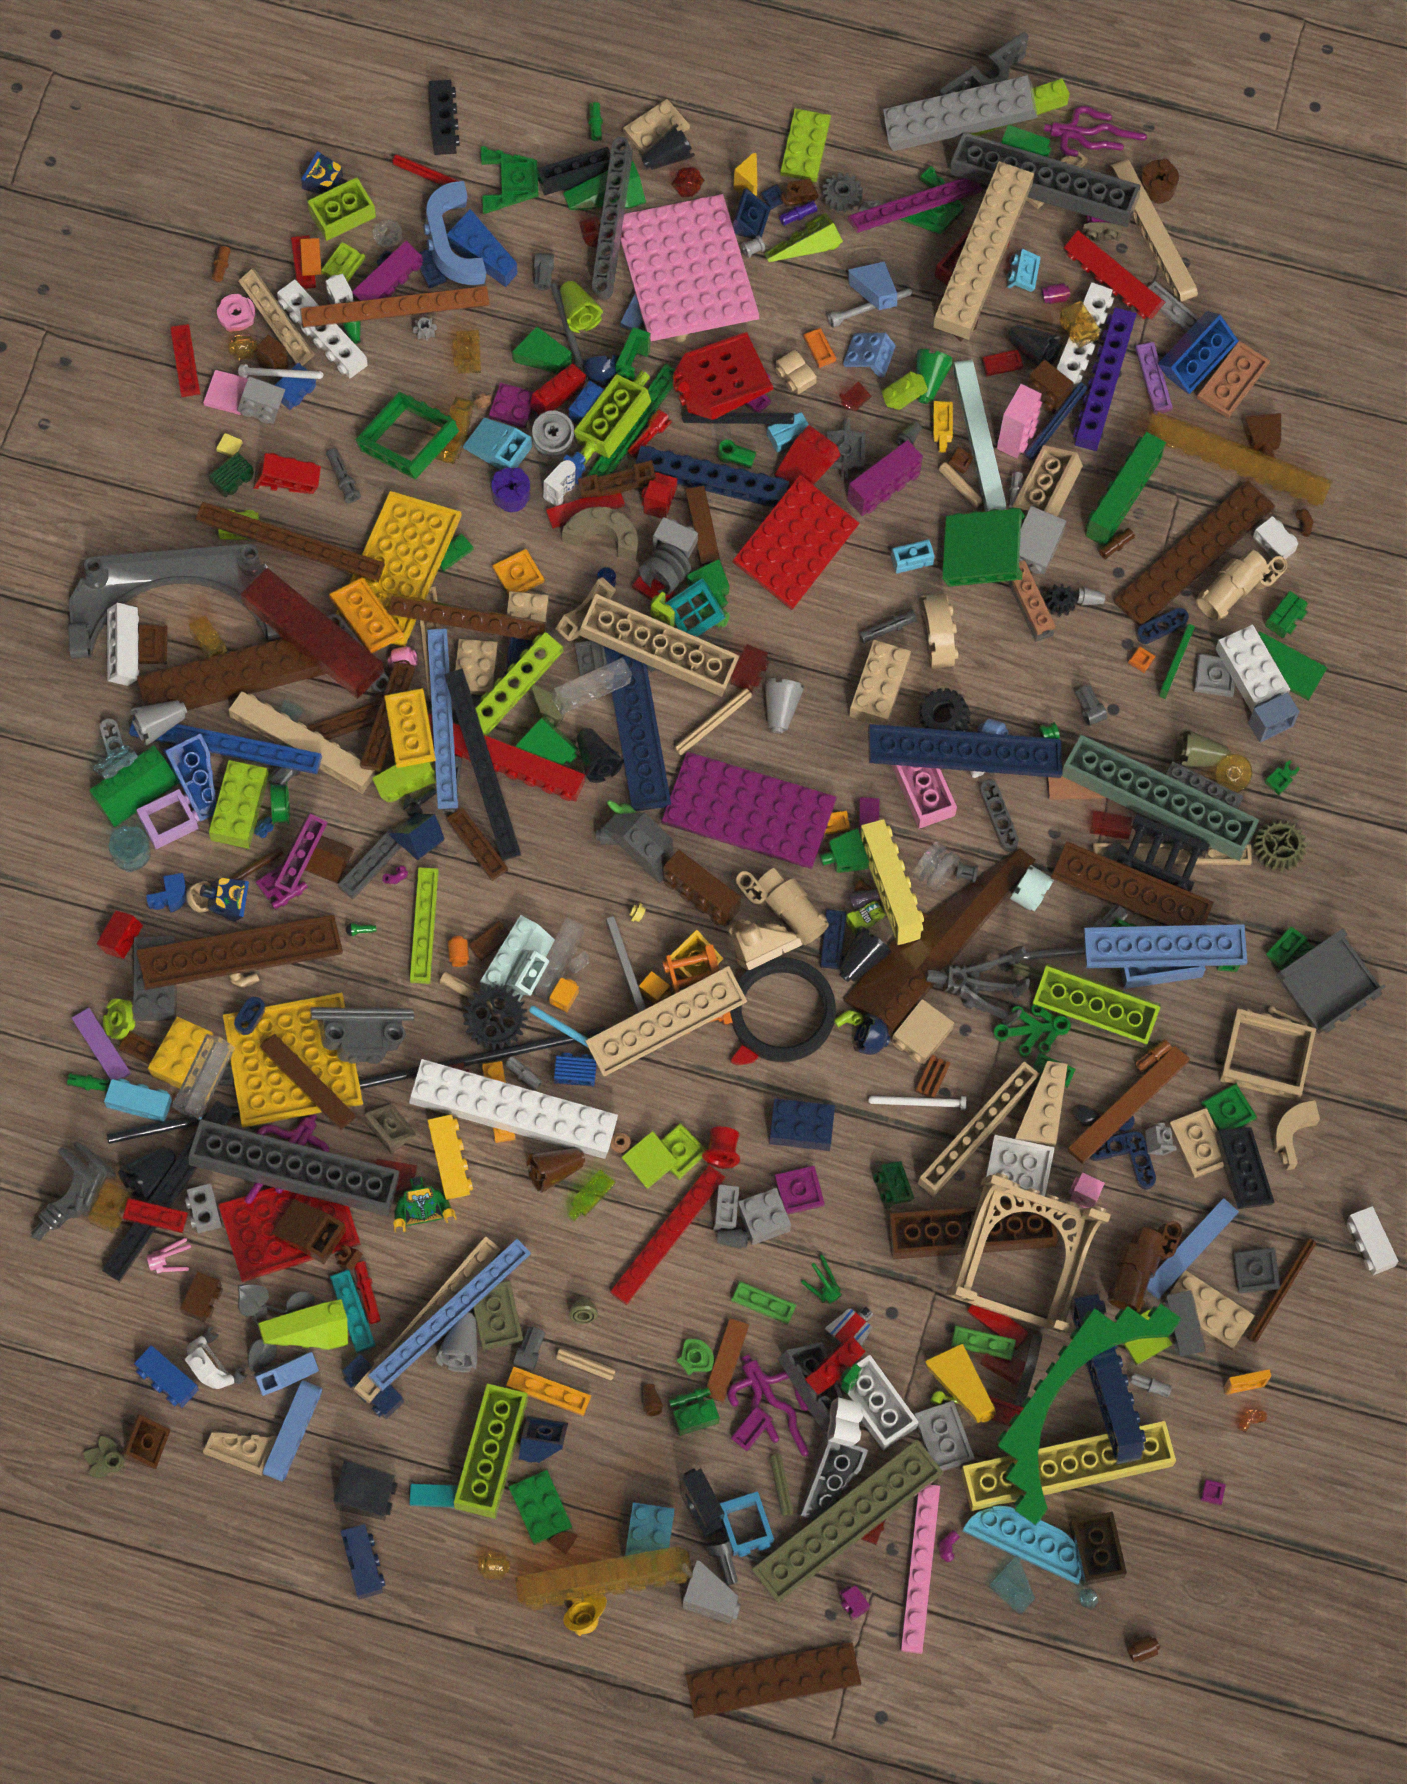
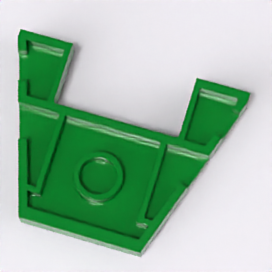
M481 146V164H501L502 195H482L483 214L539 197L537 160L516 154L512 156L500 150L493 151L489 150L488 147Z
M932 166L920 177V181L931 188L944 184V180L937 176ZM959 200L898 220L942 234L964 211V206Z

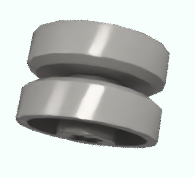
M547 411L535 420L532 427V442L541 454L556 457L566 453L571 447L574 438V426L570 418L564 413ZM555 432L556 436L552 437V434L549 435V433Z

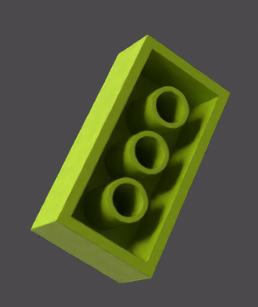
M231 760L228 761L209 830L211 841L250 849L268 783L267 778L269 774L267 768Z

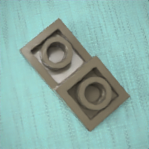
M1106 222L1086 223L1082 233L1091 241L1099 242L1101 236L1109 240L1120 241L1124 226Z

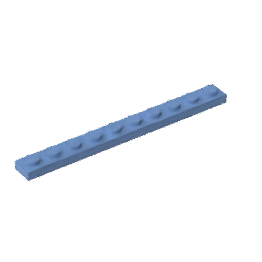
M447 629L427 630L438 809L458 808L452 704L444 674L450 672Z
M516 1239L368 1375V1378L381 1391L386 1389L531 1255V1252Z

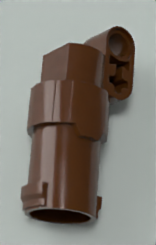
M1170 1221L1165 1223L1157 1231L1146 1227H1141L1134 1231L1131 1243L1123 1245L1117 1263L1119 1270L1113 1287L1107 1293V1300L1112 1306L1124 1310L1128 1306L1136 1312L1143 1308L1145 1304L1143 1299L1150 1278L1155 1276L1159 1262L1174 1256L1182 1235V1227L1178 1222ZM1168 1227L1172 1230V1236L1167 1232Z

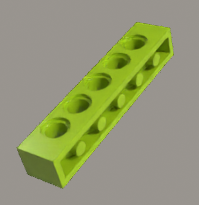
M548 633L539 634L533 641L534 645L529 650L525 649L520 655L521 659L516 664L510 665L506 671V676L503 679L500 677L493 685L495 688L490 693L486 692L480 699L481 703L475 708L484 735L487 736L564 652L563 646ZM537 651H544L546 653L541 659L535 657ZM525 665L532 666V671L524 673L522 668ZM516 679L519 681V685L514 688L510 687L509 682ZM504 694L506 699L503 702L496 701V696ZM486 708L493 710L492 715L488 717L482 713Z

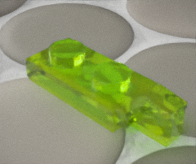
M600 1169L573 1198L571 1203L573 1208L568 1213V1217L574 1222L581 1214L586 1216L613 1188L616 1182Z

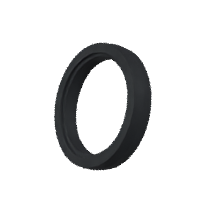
M779 957L751 970H747L738 980V984L745 996L755 982L767 975L790 973L806 979L820 994L824 1007L823 1019L816 1032L804 1042L794 1046H773L762 1042L749 1031L742 1016V1005L731 1010L730 1014L733 1029L745 1047L766 1060L791 1062L811 1055L824 1044L835 1022L836 1003L828 981L815 967L798 959Z

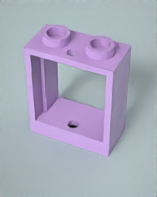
M180 789L137 809L138 817L155 849L199 829L197 824L200 821L195 810H190V800L186 794L182 795ZM179 801L189 820L158 835L148 815Z

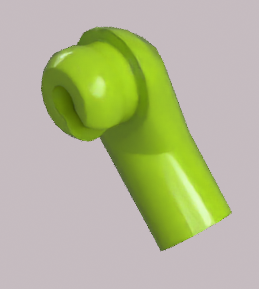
M847 1010L837 1016L834 1023L838 1028L845 1023L861 1025L864 1018L859 1012Z

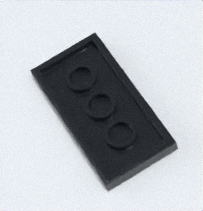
M1252 1127L1215 1132L1237 1208L1245 1209L1274 1204V1198Z

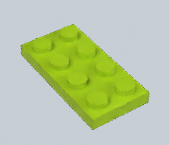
M795 108L782 163L781 176L802 180L811 179L812 182H817L831 115Z

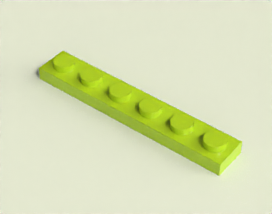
M418 868L410 983H431L438 868Z

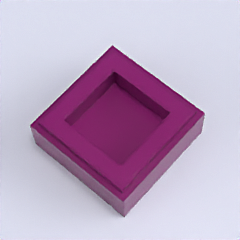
M1205 1479L1200 1501L1221 1506L1226 1484Z

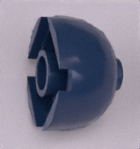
M612 355V359L606 356H598L583 360L586 376L593 382H599V386L609 385L610 381L617 374L616 363L620 356Z
M866 1014L865 1016L868 1018L861 1025H858L854 1036V1041H858L857 1047H853L856 1052L873 1055L888 1046L890 1036L888 1035V1027L883 1020L875 1015Z

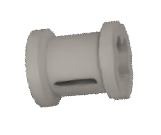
M759 235L747 243H741L743 253L747 258H750L756 252L765 251L764 242Z

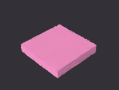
M215 370L203 402L204 406L241 415V412L237 410L248 378Z

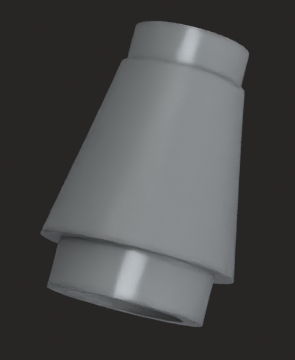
M1083 586L1082 588H1077L1075 598H1077V603L1081 606L1104 604L1105 593Z

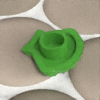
M686 1339L682 1357L678 1358L677 1362L682 1365L690 1376L694 1371H711L714 1355L710 1347L702 1340Z

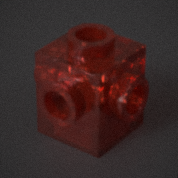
M682 168L677 172V176L671 185L681 197H693L701 189V185L705 180L696 168Z

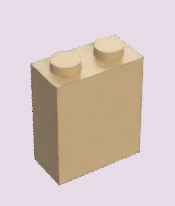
M922 999L894 1033L892 1042H894L893 1044L900 1051L904 1050L910 1054L909 1056L913 1061L921 1062L924 1065L952 1031L954 1022Z

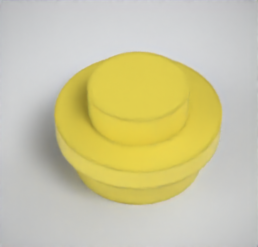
M643 904L633 905L629 913L632 916L631 921L640 922L646 910L642 906Z

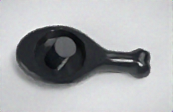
M1078 1104L1072 1108V1113L1083 1126L1091 1127L1100 1118L1099 1114L1087 1105Z

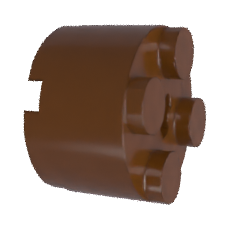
M1168 159L1154 160L1144 166L1140 181L1150 200L1161 204L1168 202L1174 196L1179 181V173Z

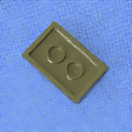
M511 1282L499 1283L473 1307L483 1351L523 1342Z

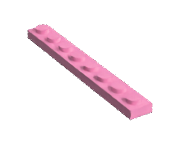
M937 1485L927 1486L918 1494L901 1644V1651L918 1654L923 1652L940 1486Z

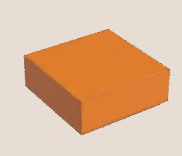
M1139 646L1128 663L1145 673L1156 656Z

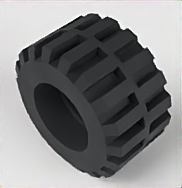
M939 688L936 693L931 691L929 692V697L925 696L923 698L925 702L920 703L919 707L921 710H918V714L920 716L919 720L925 729L967 731L969 728L967 723L970 724L971 722L969 717L971 712L964 698L957 691L952 690L951 692L949 688H945L942 691ZM946 707L955 709L954 715L950 720L941 723L935 721L936 714L941 709Z

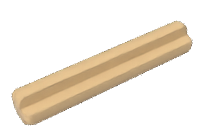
M944 462L939 467V471L975 508L982 504V498L947 462Z
M562 1348L557 1352V1360L608 1380L614 1378L615 1369Z

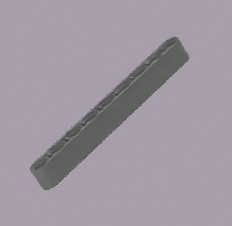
M617 137L612 143L592 280V288L598 298L602 300L609 299L613 294L633 149L625 137ZM613 233L610 238H607L609 234ZM608 268L607 272L602 273L604 269ZM606 286L604 290L599 291L601 287Z

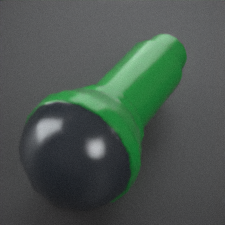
M349 923L345 930L349 936L353 937L359 933L375 932L376 925Z

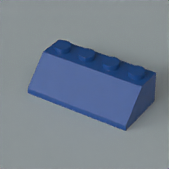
M1206 311L1158 365L1167 378L1187 394H1190L1237 344L1238 339L1220 314Z

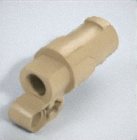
M1254 549L1245 553L1240 560L1232 558L1218 572V577L1215 581L1198 594L1196 603L1199 609L1210 619L1220 621L1228 615V610L1240 598H1245L1254 587L1256 589H1264L1272 585L1287 569V561L1282 556H1276L1266 561ZM1274 562L1277 564L1278 570L1274 568Z
M775 868L769 870L759 880L747 871H742L737 875L736 883L747 898L758 906L767 904L778 918H782L796 936L800 938L803 945H807L817 939L828 928L827 918L824 914H820L806 898L807 893L796 879L787 881L779 870ZM750 876V884L744 886V878ZM755 889L757 892L761 893L760 896L762 898L758 900V896L752 890Z

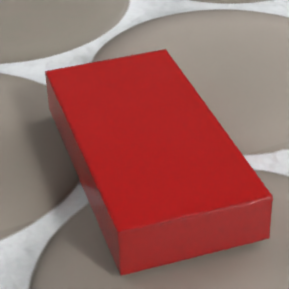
M1019 350L985 356L981 360L986 377L1023 369Z
M641 576L632 585L633 589L651 601L656 595H660L657 591L666 587L655 579L652 580L650 587L642 580ZM674 591L670 595L665 596V603L674 597Z

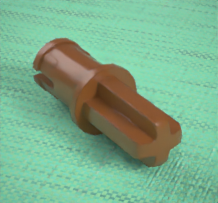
M227 246L219 247L217 259L214 261L215 267L212 280L218 283L223 280L225 270L229 266L228 259L231 250Z
M1163 1039L1153 1049H1148V1053L1136 1061V1068L1143 1072L1153 1063H1157L1163 1055L1172 1049L1170 1043Z

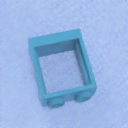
M758 1491L720 1503L725 1513L721 1521L727 1539L730 1540L733 1556L743 1557L750 1554V1550L758 1548L761 1551L771 1547L770 1544L773 1543L774 1538ZM756 1505L766 1536L737 1545L727 1514Z

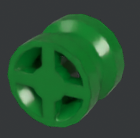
M1055 722L1050 723L1049 726H1039L1040 738L1060 739Z

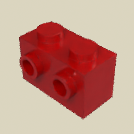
M116 910L99 938L97 945L106 954L124 959L134 943V937L138 936L143 925L133 915Z

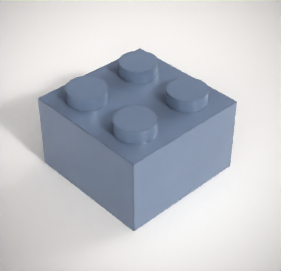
M1288 692L1283 695L1279 693L1266 703H1258L1254 707L1248 724L1261 743L1293 727L1300 711Z

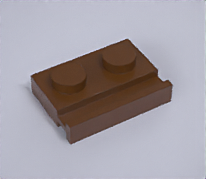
M139 625V664H167V625Z

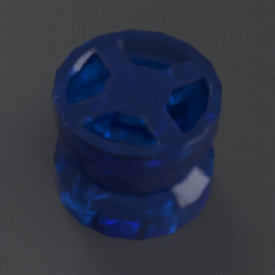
M608 567L600 569L597 573V581L603 577L615 587V571Z

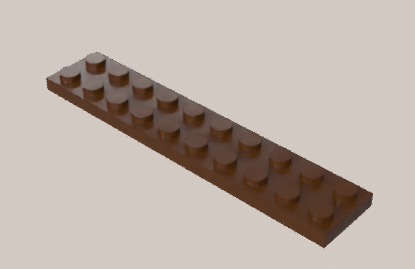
M1246 481L1115 598L1114 603L1139 627L1148 623L1274 510L1275 505L1249 481Z
M334 915L139 949L136 953L144 989L149 990L341 955L343 950Z

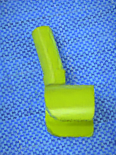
M940 1391L935 1392L930 1400L931 1403L938 1406L942 1404L943 1400L946 1402L954 1401V1403L959 1404L953 1397H948Z

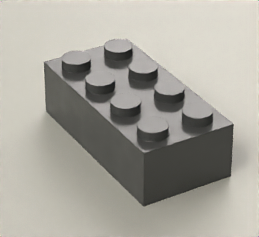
M175 936L134 937L133 1014L136 1021H168L176 1019L177 984L145 990L136 953L139 949L176 943Z

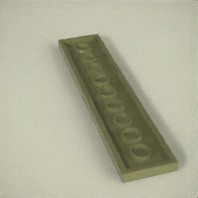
M917 1439L765 1558L752 1571L779 1604L933 1483L944 1472Z

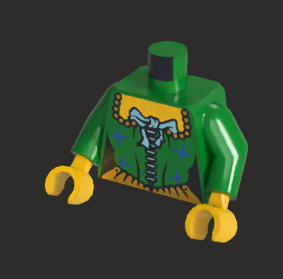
M415 1177L410 1179L412 1190L404 1192V1196H401L394 1210L393 1230L396 1232L397 1227H403V1232H405L407 1226L442 1219L448 1223V1217L453 1216L455 1220L457 1217L449 1200H446L439 1190H434L432 1186L424 1188L422 1177Z

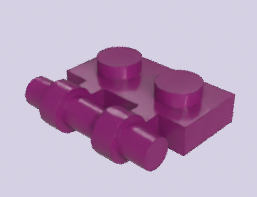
M282 864L256 881V885L267 900L272 896L277 898L271 903L275 910L280 906L284 907L288 904L289 900L295 896L299 897L303 894L302 891L308 888L307 884L303 881L296 886L293 894L285 893L282 895L281 889L272 885Z

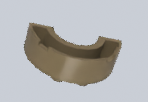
M607 507L587 508L572 516L563 528L562 542L581 547L584 540L596 534L606 535L617 544L618 557L637 561V532L631 521L617 510Z

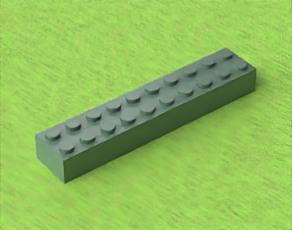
M1080 735L1063 767L1062 777L1173 830L1210 844L1209 847L1240 861L1259 822V819L1083 735Z

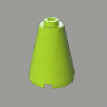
M575 281L565 282L560 288V294L568 327L576 333H580L579 330L584 329L586 332L590 331L601 322L603 310Z

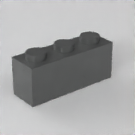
M1189 1290L1167 1295V1300H1164L1165 1307L1181 1317L1180 1323L1173 1331L1177 1339L1173 1341L1176 1353L1180 1352V1356H1186L1206 1351L1193 1291Z

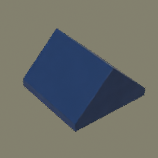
M747 188L743 190L734 218L733 229L735 235L755 239L759 235L762 238L771 208Z
M417 813L389 834L416 860L422 858L445 839L435 814Z

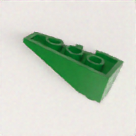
M633 161L631 162L625 209L646 203L640 176ZM608 171L564 192L563 195L569 210L602 208Z

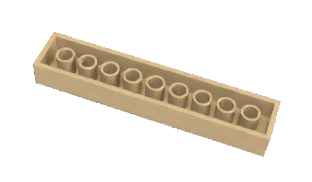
M1000 161L998 162L935 315L933 328L968 340L970 339L1032 187L1034 173Z

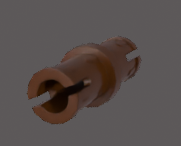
M1127 528L1117 537H1112L1109 543L1099 549L1100 556L1103 559H1107L1114 552L1122 550L1125 544L1135 538V534L1130 528Z

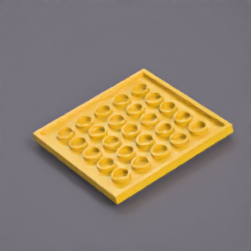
M343 993L267 1006L254 1031L248 1035L239 1034L235 1029L234 1021L239 1012L223 1015L242 1128L322 1112L260 1050L259 1046L274 1034L347 1107L363 1105L356 1064L341 1061L337 1056V1049H326L321 1043L318 1020H311L310 1007L345 1008ZM243 1024L242 1027L246 1028L248 1024Z

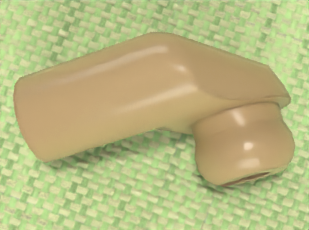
M240 973L229 975L231 983L241 988L260 982L257 973L248 976Z

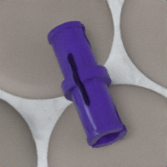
M813 200L799 207L795 206L792 210L779 215L780 222L785 226L793 221L803 220V217L817 212V206Z

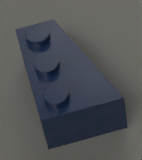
M365 1524L341 1530L358 1600L383 1593L382 1587L386 1585L383 1573L378 1575L377 1566H380L378 1554H373L371 1546H375L372 1533L368 1534Z

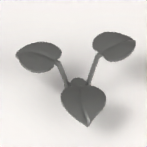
M258 1284L238 1285V1309L243 1316H252V1320L256 1323L257 1327L258 1323H260L258 1318L265 1317L267 1309L281 1314H289L312 1307L315 1302L313 1294L307 1291H297L288 1298L286 1302L287 1310H282L266 1303L269 1293L264 1286ZM256 1339L248 1352L249 1370L255 1372L269 1365L276 1356L277 1346L263 1344L262 1339Z

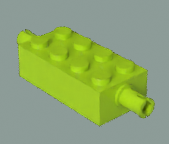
M641 370L633 382L616 374L576 427L574 434L577 442L584 446L580 451V454L586 458L583 464L587 463L594 452L610 458L652 402L648 389L643 387L650 379L646 372L643 373Z

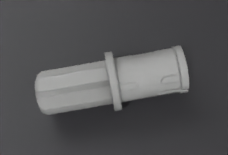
M1015 472L1012 474L1011 488H1009V508L1013 506L1023 486V473Z
M513 1056L507 1060L506 1066L518 1076V1080H523L533 1091L541 1085L542 1080L536 1077L529 1070V1067L526 1068Z
M1133 1373L1130 1378L1131 1384L1147 1389L1148 1393L1153 1392L1165 1398H1168L1172 1385L1155 1380V1377L1150 1379Z

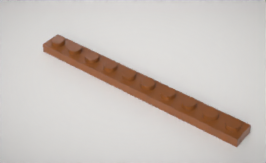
M487 286L306 307L300 308L302 328L484 307L489 306L490 303Z

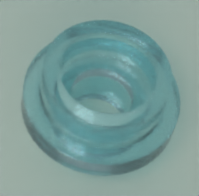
M1092 1589L1080 1591L1079 1600L1082 1606L1090 1610L1095 1608V1605L1098 1604L1096 1593Z

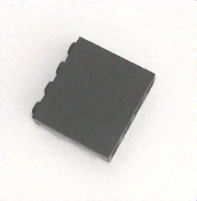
M1344 928L1276 975L1313 1028H1316L1318 1034L1322 1031H1325V1033L1331 1031L1336 1027L1335 1022L1338 1020L1344 1022L1352 1016L1350 1014L1351 1011L1356 1009L1358 1012L1367 1005L1365 1001L1370 998L1374 1001L1383 994L1381 990L1386 987L1385 984L1382 986L1378 984L1345 937L1348 934Z

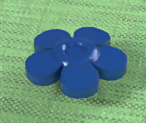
M272 818L260 819L257 822L258 827L255 828L254 834L265 838L267 832H271L274 828L273 824H271Z

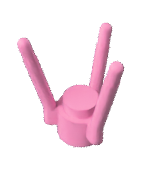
M183 1238L147 1255L150 1270H156L157 1274L162 1272L188 1271L189 1267H163V1265H167L165 1257L191 1248V1245L188 1244L171 1250L186 1242L187 1238Z

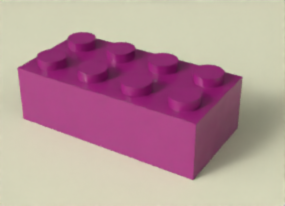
M907 440L849 483L847 501L861 516L866 513L870 514L879 503L886 502L891 497V494L895 491H901L910 480L914 481L919 477L923 455Z

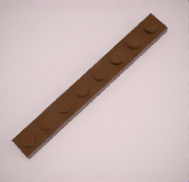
M392 594L389 615L534 641L539 634L543 635L545 633L546 622L397 594Z

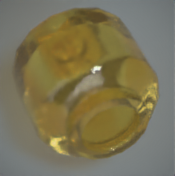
M248 334L234 335L228 343L229 354L233 355L236 360L252 359L258 346L257 341H254L252 336Z
M487 1551L483 1556L479 1557L478 1573H481L483 1578L501 1580L505 1573H509L510 1561L506 1560L504 1553Z

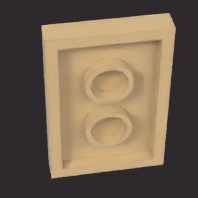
M666 99L625 126L623 132L643 154L674 124L677 123L679 125L676 128L677 131L682 130V132L688 130L690 124L670 101Z
M459 639L455 671L464 669L471 694L484 695L486 692L490 693L493 690L498 642Z
M1207 1108L1169 1123L1193 1179L1225 1167L1215 1136L1217 1129Z

